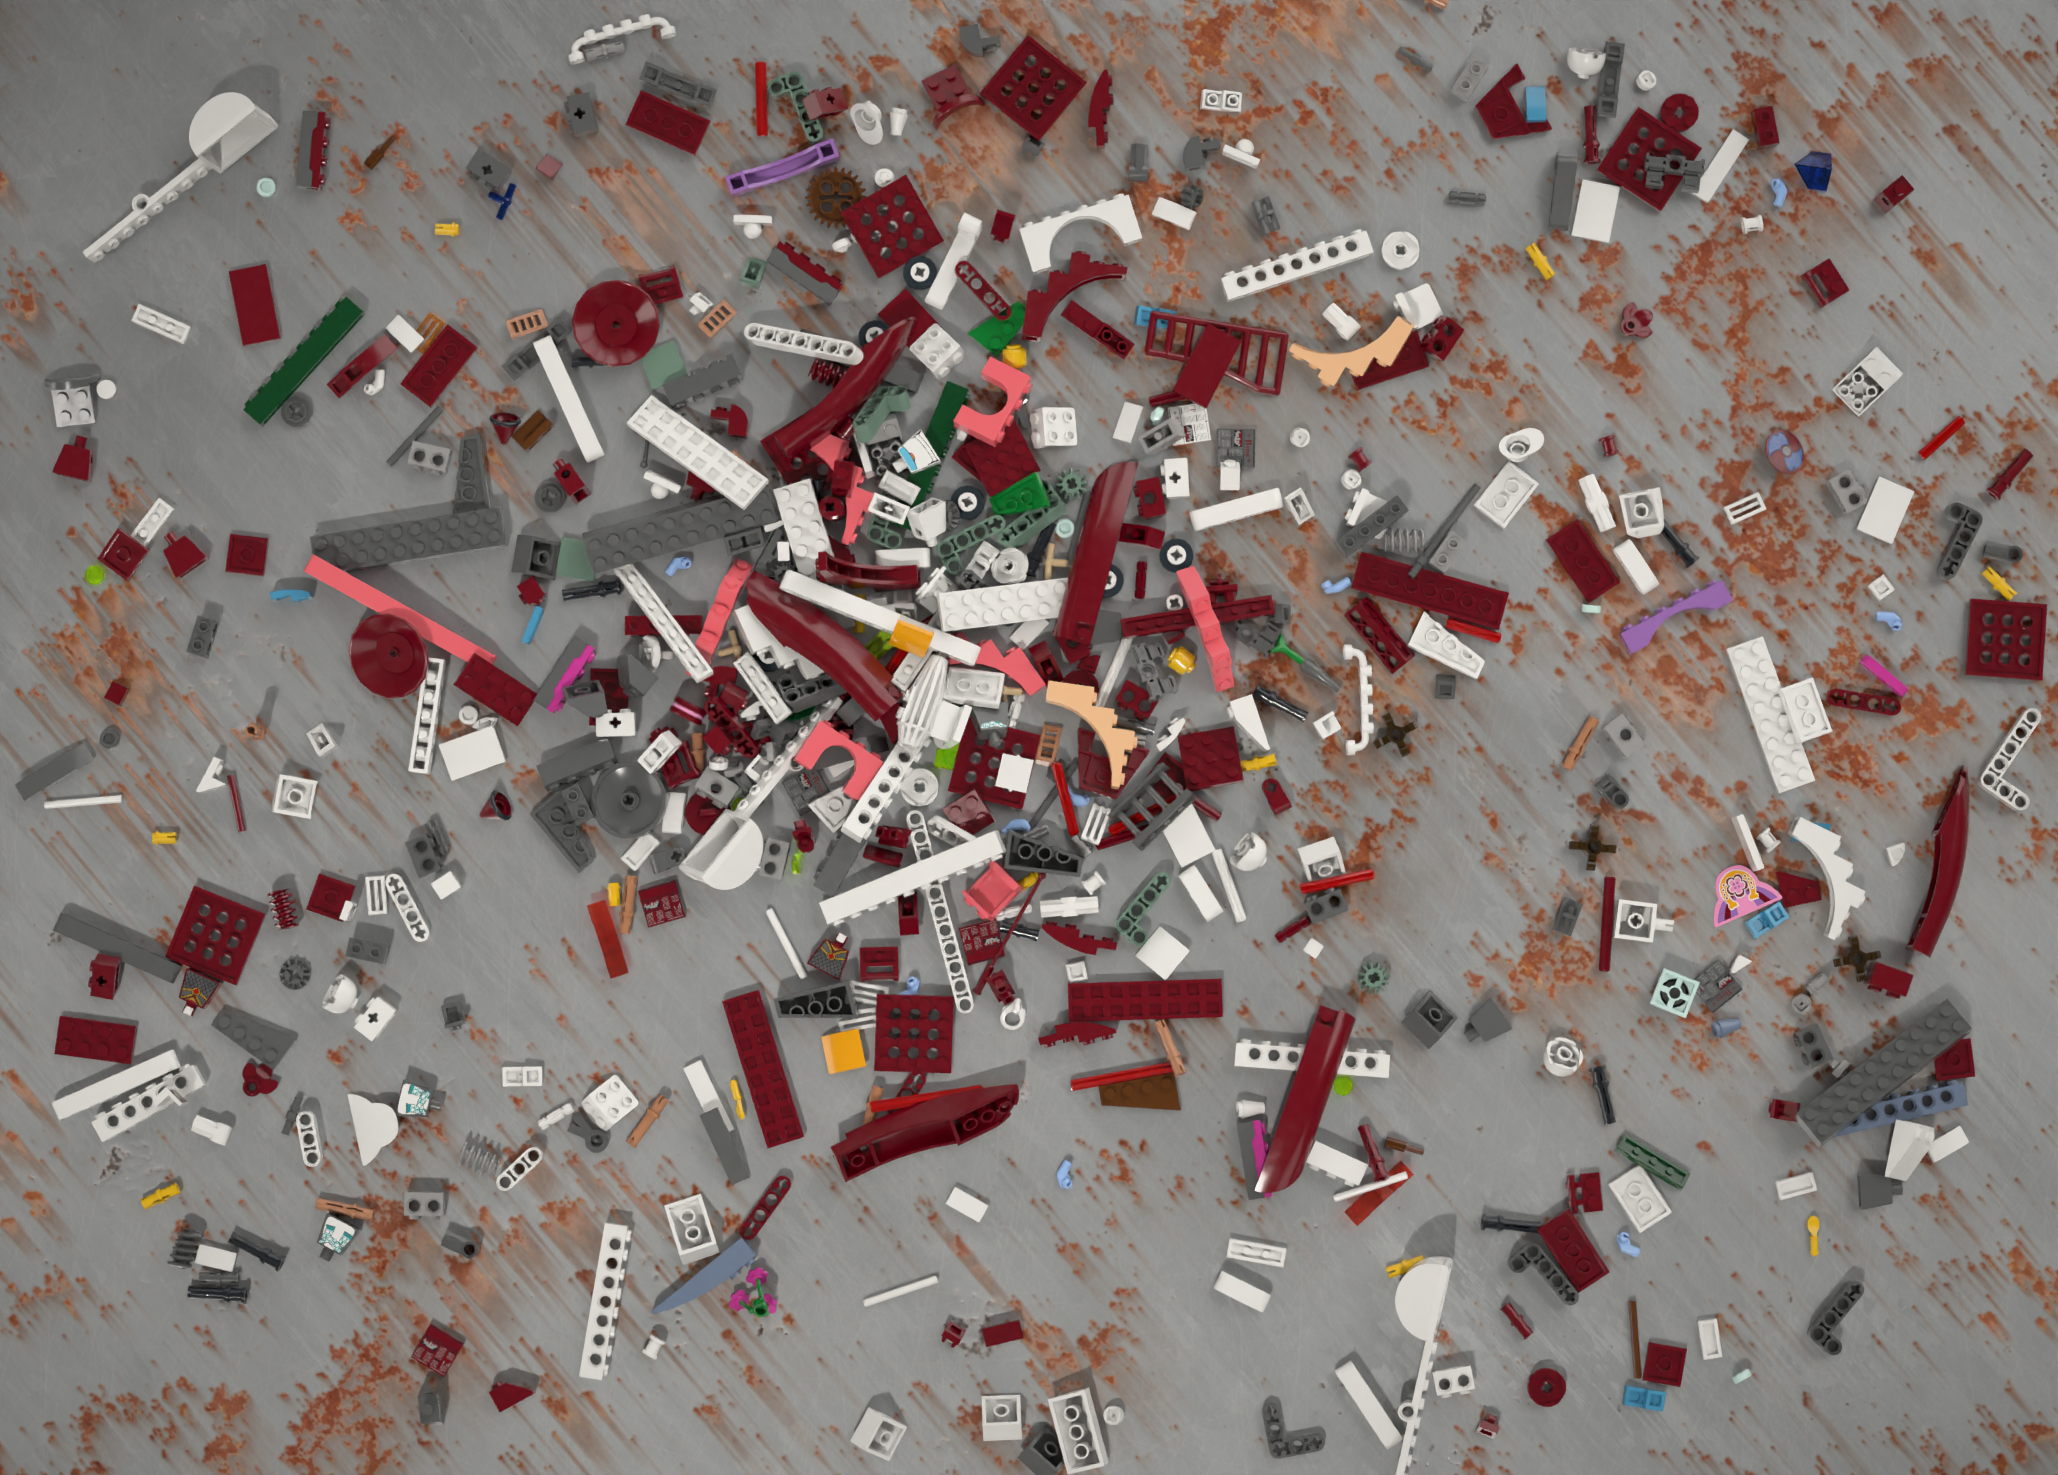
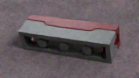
M304 110L302 112L296 187L298 189L321 191L322 186H325L326 176L323 174V167L327 166L325 148L329 146V137H326L327 129H330L331 119L328 118L326 112Z
M779 241L767 258V262L830 306L843 288L842 280L834 274L829 276L825 273L826 269L820 264L814 265L809 262L810 258L801 252L800 255L794 251L795 247L788 242L783 244Z

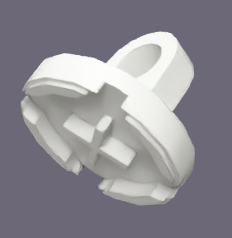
M646 635L642 638L644 641L640 642L638 647V661L652 673H655L658 669L660 659H674L673 651L660 649L656 636Z

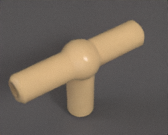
M1048 543L1043 580H1051L1053 566H1068V560L1054 559V543Z
M733 629L728 632L732 646L718 650V655L723 657L734 653L736 660L743 656L742 646L739 644L736 630Z
M1004 685L1001 702L1008 701V695L1022 696L1023 689Z

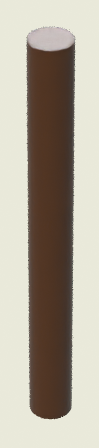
M1628 1301L1634 1379H1640L1642 1376L1636 1301Z

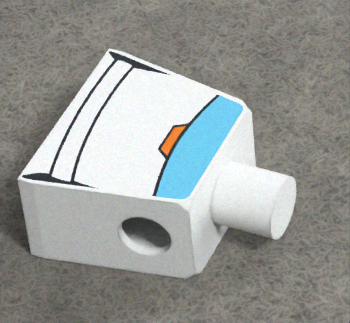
M919 430L898 449L901 458L893 462L892 465L897 473L908 467L911 474H915L941 462L922 430Z

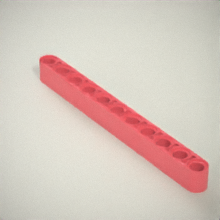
M312 554L303 570L380 614H392L405 619L418 630L421 637L466 662L469 661L473 653H476L491 664L497 658V656L314 554Z

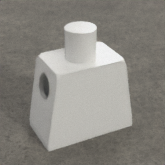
M933 497L909 509L907 513L915 538L925 540L928 547L936 546L938 544L937 536L946 531V503Z

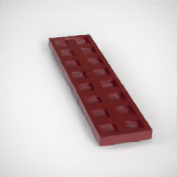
M1222 979L1068 983L1069 1022L1223 1017Z
M756 990L722 1001L767 1149L805 1137L760 991Z

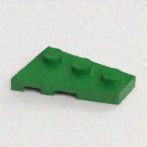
M1037 472L1032 473L989 498L994 514L1000 516L1051 507L1042 480Z

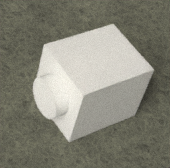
M1235 460L1220 462V490H1239L1240 462Z

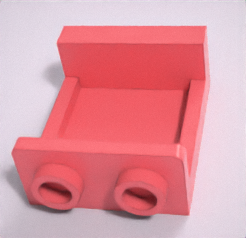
M991 861L988 864L990 868L969 890L961 892L965 896L963 900L970 907L974 905L978 909L976 913L983 920L987 918L991 922L1024 889L997 861Z

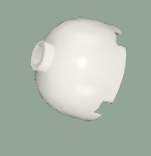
M1576 47L1568 49L1567 63L1571 71L1578 74L1577 77L1589 79V75H1596L1603 68L1606 53L1602 54V51L1587 48L1576 51Z
M1251 832V835L1247 833L1236 844L1234 848L1237 850L1235 856L1231 854L1230 857L1231 864L1238 869L1252 871L1265 864L1267 860V846L1255 833Z
M339 974L335 978L338 982L334 986L332 984L329 986L322 1001L325 1004L322 1008L332 1013H344L349 1008L353 1009L358 1002V998H356L357 988L354 982L343 974Z
M1556 1038L1554 1041H1550L1545 1048L1543 1054L1544 1065L1550 1073L1556 1076L1565 1077L1572 1075L1582 1063V1051H1578L1573 1041L1567 1038Z

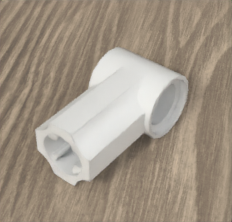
M1334 302L1322 314L1346 341L1361 328L1351 316H1347Z
M197 1115L192 1124L191 1131L226 1146L233 1127Z

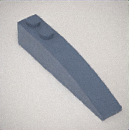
M741 1237L651 1312L656 1314L675 1308L709 1292L729 1277L733 1280L741 1273L739 1269L742 1266L749 1267L756 1261L753 1257L757 1254L745 1239Z

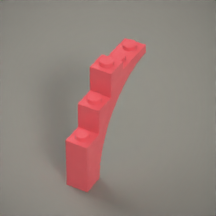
M829 435L809 450L817 454L834 470L835 460L848 459L852 448H849L850 442ZM855 466L851 498L845 497L847 518L841 544L847 547L850 546V543L854 544L858 534L855 531L858 526H862L865 519L863 512L871 515V512L867 511L873 493L858 487V485L862 486L866 477L863 474L864 469Z
M738 558L735 559L729 572L722 580L714 604L707 615L703 630L695 644V647L710 667L735 604L754 566Z
M1194 566L1177 571L1178 585L1199 632L1210 667L1216 692H1220L1234 687L1230 650L1222 637L1220 623L1211 607L1209 593Z
M955 631L950 634L969 642L962 631L959 633ZM984 639L977 644V646L981 647L975 665L986 666L1005 673V675L1017 682L1030 697L1046 686L1020 647L1017 649L1015 647L1011 648L1005 653L1007 656L1003 657L991 639L988 641ZM946 657L948 666L964 664Z

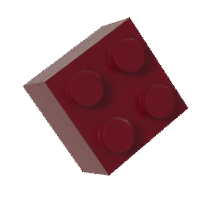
M1871 962L1866 974L1867 981H1864L1863 984L1867 985V989L1876 993L1883 991L1886 992L1885 996L1900 999V997L1907 996L1914 975L1879 962Z

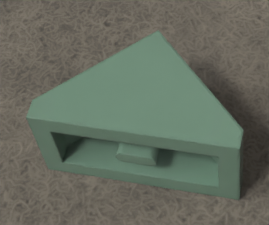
M749 257L739 279L740 285L759 291L767 262Z

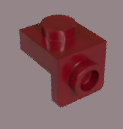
M666 726L662 730L657 728L651 732L649 741L652 744L661 733L668 730L676 738L679 735L673 727L670 729Z
M1773 1099L1768 1110L1770 1118L1797 1122L1795 1115L1799 1112L1801 1103Z

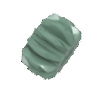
M1069 468V475L1063 470L1062 475L1064 478L1057 476V480L1062 483L1055 484V487L1062 488L1058 491L1059 495L1065 492L1064 500L1068 498V495H1071V501H1074L1075 494L1081 499L1082 496L1079 491L1082 493L1087 492L1085 488L1081 487L1087 486L1088 482H1081L1086 476L1084 474L1078 477L1080 470L1072 474L1073 470ZM1071 480H1074L1077 487L1069 489L1067 482L1071 483Z
M1369 962L1370 969L1363 965L1362 969L1365 973L1358 972V975L1363 976V979H1358L1357 982L1365 983L1360 987L1362 990L1368 986V994L1371 993L1372 988H1374V993L1378 994L1377 987L1384 991L1385 987L1382 983L1389 984V981L1384 980V977H1389L1390 974L1382 973L1387 969L1385 966L1379 970V962L1376 963L1375 968H1373V963ZM1376 973V977H1379L1378 981L1371 983V979H1368V977Z

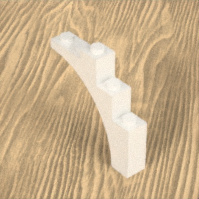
M749 605L741 607L732 613L751 655L755 653L758 656L768 652L767 648H769L777 667H784V669L795 665L794 661H796L805 682L817 678L824 673L823 670L787 646L784 648L756 618Z
M1795 816L1787 834L1800 841L1811 851L1824 872L1829 889L1830 909L1823 936L1835 940L1842 932L1841 925L1843 921L1849 917V908L1858 909L1863 904L1865 891L1846 882V879H1849L1852 875L1853 863L1833 854L1840 847L1841 841L1839 840L1841 836L1806 819Z

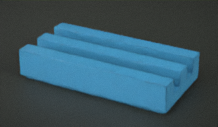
M535 607L522 638L523 643L531 644L544 613L543 608Z

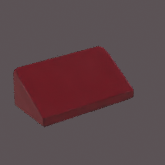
M867 844L862 857L899 868L903 854Z
M1019 1319L982 1328L986 1347L1024 1338Z

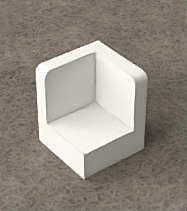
M1333 711L1312 723L1321 740L1341 729Z
M758 754L744 772L758 783L761 780L762 774L769 770L772 765L763 760L762 756Z
M451 871L431 884L440 899H444L453 892L463 888Z

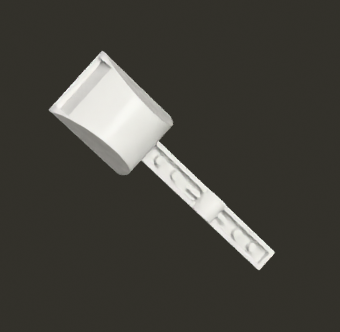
M223 93L207 101L194 116L189 130L190 146L198 159L150 198L145 194L136 195L132 200L134 211L84 250L83 253L86 258L94 263L100 261L110 250L118 247L121 241L133 235L134 231L140 226L145 225L152 216L160 213L167 204L175 201L182 192L191 188L193 183L206 176L212 168L221 174L277 129L278 124L268 113L256 106L248 97L240 93Z
M839 697L822 702L821 707L812 713L807 724L799 729L797 736L786 745L784 752L775 758L774 764L770 769L762 774L761 780L750 789L747 797L738 803L737 809L734 812L728 809L724 810L679 865V869L684 874L720 890L736 888L753 875L762 858L763 838L759 827L749 817L788 769L800 771L804 768L795 761L791 764V759L796 756L818 721L823 722L824 720L829 721L843 704Z
M1429 1257L1415 1263L1405 1273L1396 1291L1395 1306L1401 1323L1411 1334L1426 1341L1413 1400L1403 1401L1398 1409L1400 1419L1407 1422L1396 1475H1408L1405 1473L1406 1466H1410L1413 1455L1409 1454L1410 1448H1414L1417 1436H1413L1415 1428L1419 1429L1421 1421L1418 1413L1419 1410H1423L1425 1403L1422 1395L1423 1391L1427 1392L1429 1380L1426 1377L1427 1372L1431 1373L1434 1361H1430L1431 1354L1436 1353L1438 1345L1434 1341L1438 1332L1453 1260L1447 1257ZM1409 1406L1413 1409L1414 1413L1406 1415L1403 1408Z

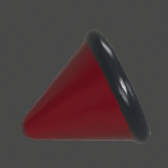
M506 412L494 413L489 418L502 445L508 443L522 421L519 416Z
M495 790L491 793L479 816L486 819L507 821L512 816L510 801L503 792Z

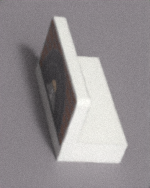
M165 1087L152 1100L157 1106H164L171 1098L179 1106H186L188 1104L173 1087Z

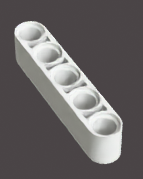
M1275 488L1190 512L1189 515L1195 532L1284 507L1280 489Z
M1351 1360L1336 1369L1335 1373L1385 1448L1388 1450L1402 1441L1403 1438Z

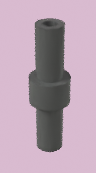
M1402 46L1397 52L1410 60L1411 64L1418 65L1428 72H1431L1434 67L1423 60L1419 54H1413Z
M294 1098L291 1109L287 1111L285 1116L286 1122L281 1133L289 1136L294 1121L296 1122L297 1112L302 1102L301 1098Z

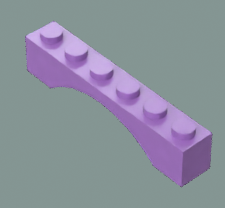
M832 138L787 158L760 167L742 170L726 176L725 179L733 199L839 161L840 157Z
M1715 579L1706 584V589L1700 591L1698 588L1690 592L1689 595L1691 597L1685 600L1681 597L1673 601L1674 606L1668 609L1664 606L1656 610L1657 615L1651 618L1647 615L1639 619L1640 623L1633 627L1631 623L1622 628L1623 632L1619 636L1629 655L1649 645L1657 628L1672 615L1690 609L1714 611L1733 601L1723 580L1717 582Z

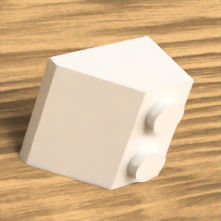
M1334 837L1298 848L1308 882L1346 874L1342 856Z
M1020 1395L981 1396L983 1441L1022 1439Z
M868 1407L851 1442L864 1451L889 1461L907 1426Z

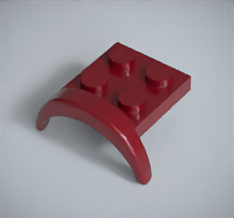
M956 64L922 80V84L937 110L933 120L935 130L939 128L940 124L949 115L964 107L986 105L981 97L971 94Z

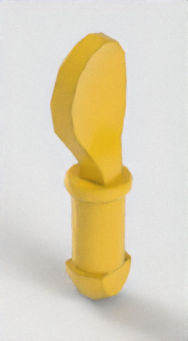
M732 1079L729 1085L733 1094V1100H736L735 1111L738 1118L742 1120L745 1118L741 1104L742 1096L739 1091L738 1082Z
M1812 1215L1807 1220V1229L1811 1233V1236H1809V1251L1815 1257L1819 1253V1236H1817L1819 1219Z

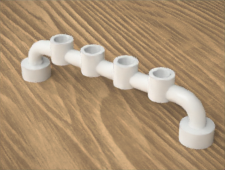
M645 14L639 17V22L632 23L631 19L620 22L621 27L614 28L612 24L602 27L603 32L596 34L593 29L584 32V37L577 39L573 43L571 54L568 55V58L572 65L585 61L583 52H579L580 46L594 44L603 39H612L621 34H630L635 30L648 29L658 24L663 27L660 30L662 39H669L677 35L675 27L670 26L669 22L664 18H650L649 14Z
M1352 644L1343 645V659L1352 660L1353 656L1359 659L1360 731L1362 739L1357 744H1355V740H1346V755H1355L1356 751L1364 749L1369 742V734L1374 732L1373 722H1369V715L1373 714V704L1368 703V696H1372L1373 690L1372 684H1368L1367 677L1372 676V666L1367 665L1365 654L1359 649L1352 648Z

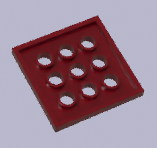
M1027 35L980 92V95L1029 135L1040 141L1086 86L1087 82ZM1028 57L1035 58L1036 64L1033 67L1025 64V60ZM1043 69H1048L1051 72V76L1044 79L1040 76V72ZM1022 72L1024 79L1022 81H1015L1013 78L1014 73ZM1063 81L1066 87L1064 90L1059 91L1055 88V83ZM1030 84H1037L1039 90L1037 93H1030L1028 86ZM1005 86L1012 89L1011 95L1004 96L1001 93L1002 88ZM1045 96L1053 97L1054 102L1051 105H1045L1043 103ZM1019 98L1027 101V105L1024 108H1019L1016 105V101ZM1038 110L1042 116L1040 119L1034 120L1031 118V112Z
M1638 107L1596 171L1658 212H1661L1683 176L1664 175L1661 178V181H1664L1662 189L1653 191L1651 188H1646L1647 172L1644 170V156L1649 153L1652 156L1665 158L1666 154L1670 155L1671 150L1677 149L1681 156H1685V160L1694 161L1702 148ZM1640 129H1646L1649 133V136L1647 138H1641L1638 134V131ZM1655 140H1663L1665 143L1664 148H1656L1654 145ZM1631 144L1636 145L1638 153H1629L1628 146ZM1620 160H1624L1628 163V168L1626 170H1621L1618 168V162ZM1675 160L1669 163L1670 167L1674 170L1680 168L1679 162ZM1642 171L1644 179L1636 180L1634 172Z
M907 175L902 176L840 212L878 279L902 266L911 258L921 255L944 241ZM900 195L903 197L904 204L902 206L894 204L895 196ZM879 205L887 207L888 212L886 215L878 214L877 208ZM905 212L913 214L914 219L911 223L904 221L903 215ZM867 214L871 217L869 225L862 224V215ZM893 221L897 224L895 232L888 231V222ZM914 229L922 230L923 237L921 239L913 237ZM878 231L881 239L878 242L872 241L870 237L871 232ZM899 238H903L907 242V246L904 249H900L896 245ZM885 247L890 250L889 258L881 257L880 250Z
M810 409L760 442L787 485L800 482L802 477L808 474L812 476V479L824 480L823 492H825L832 486L833 470L822 458L817 456L811 459L807 455L808 451L804 453L802 450L790 459L787 456L784 458L775 446V436L812 410ZM835 430L833 433L830 434V435H833V436H835V437H838V438L842 439V438L836 433V430ZM849 441V448H852L849 458H845V460L855 461V466L863 468L860 455L851 441ZM798 458L802 461V466L799 469L791 466L793 459ZM822 464L827 465L829 468L828 473L825 475L818 473V467Z
M1969 599L1965 675L2042 681L2047 604ZM1985 614H1990L1993 617L1992 624L1984 623L1983 617ZM2005 615L2012 618L2010 626H2005L2002 622ZM2023 617L2030 618V627L2027 628L2022 625L2021 620ZM1984 633H1989L1992 637V641L1989 644L1982 641ZM2004 634L2009 635L2011 638L2009 645H2004L2001 642V637ZM2022 636H2027L2030 639V644L2027 647L2020 643ZM1983 652H1987L1991 656L1988 663L1981 660ZM2005 653L2010 657L2008 664L2001 663V654ZM2021 655H2026L2029 659V663L2026 666L2021 665L2019 662Z
M969 717L960 740L948 791L964 795L975 788L985 801L1022 810L1026 793L1014 790L1006 792L1003 788L995 785L993 787L985 786L984 780L988 776L993 777L996 784L999 767L993 769L989 766V760L997 758L1001 763L1003 753L1017 756L1012 752V747L1015 744H1020L1023 747L1020 757L1035 761L1041 735L1008 727L1006 737L1000 738L1005 743L1004 748L996 750L989 745L988 739L981 746L975 743L977 733ZM974 753H978L981 756V762L978 764H973L970 761V757ZM968 772H974L977 775L975 782L969 783L966 781L965 776Z
M194 886L165 957L237 986L266 914ZM203 905L210 907V913L207 916H203L200 913V908ZM221 912H225L228 915V920L225 923L218 921V915ZM239 919H243L246 923V927L243 930L236 928V922ZM196 923H200L203 926V931L200 934H196L193 931V926ZM214 930H218L221 934L218 941L211 939L210 935ZM232 937L238 939L239 944L236 948H231L228 944L229 939ZM188 941H193L196 945L195 950L192 952L186 950L185 945ZM206 948L213 950V957L210 959H206L203 955ZM224 955H228L231 958V963L228 966H224L221 963V958Z
M877 994L874 1071L951 1073L954 996ZM894 1008L901 1011V1016L898 1019L890 1017V1011ZM912 1009L920 1011V1017L916 1020L909 1017V1012ZM933 1009L939 1012L937 1020H931L928 1017V1013ZM895 1027L900 1030L898 1038L890 1037L889 1031L891 1028ZM912 1028H916L920 1032L916 1039H911L908 1035L909 1030ZM930 1029H936L939 1032V1036L934 1040L928 1037ZM891 1047H897L900 1050L899 1055L895 1058L888 1054ZM912 1047L919 1050L916 1058L908 1056V1050ZM930 1048H935L938 1051V1056L934 1059L927 1056V1051Z

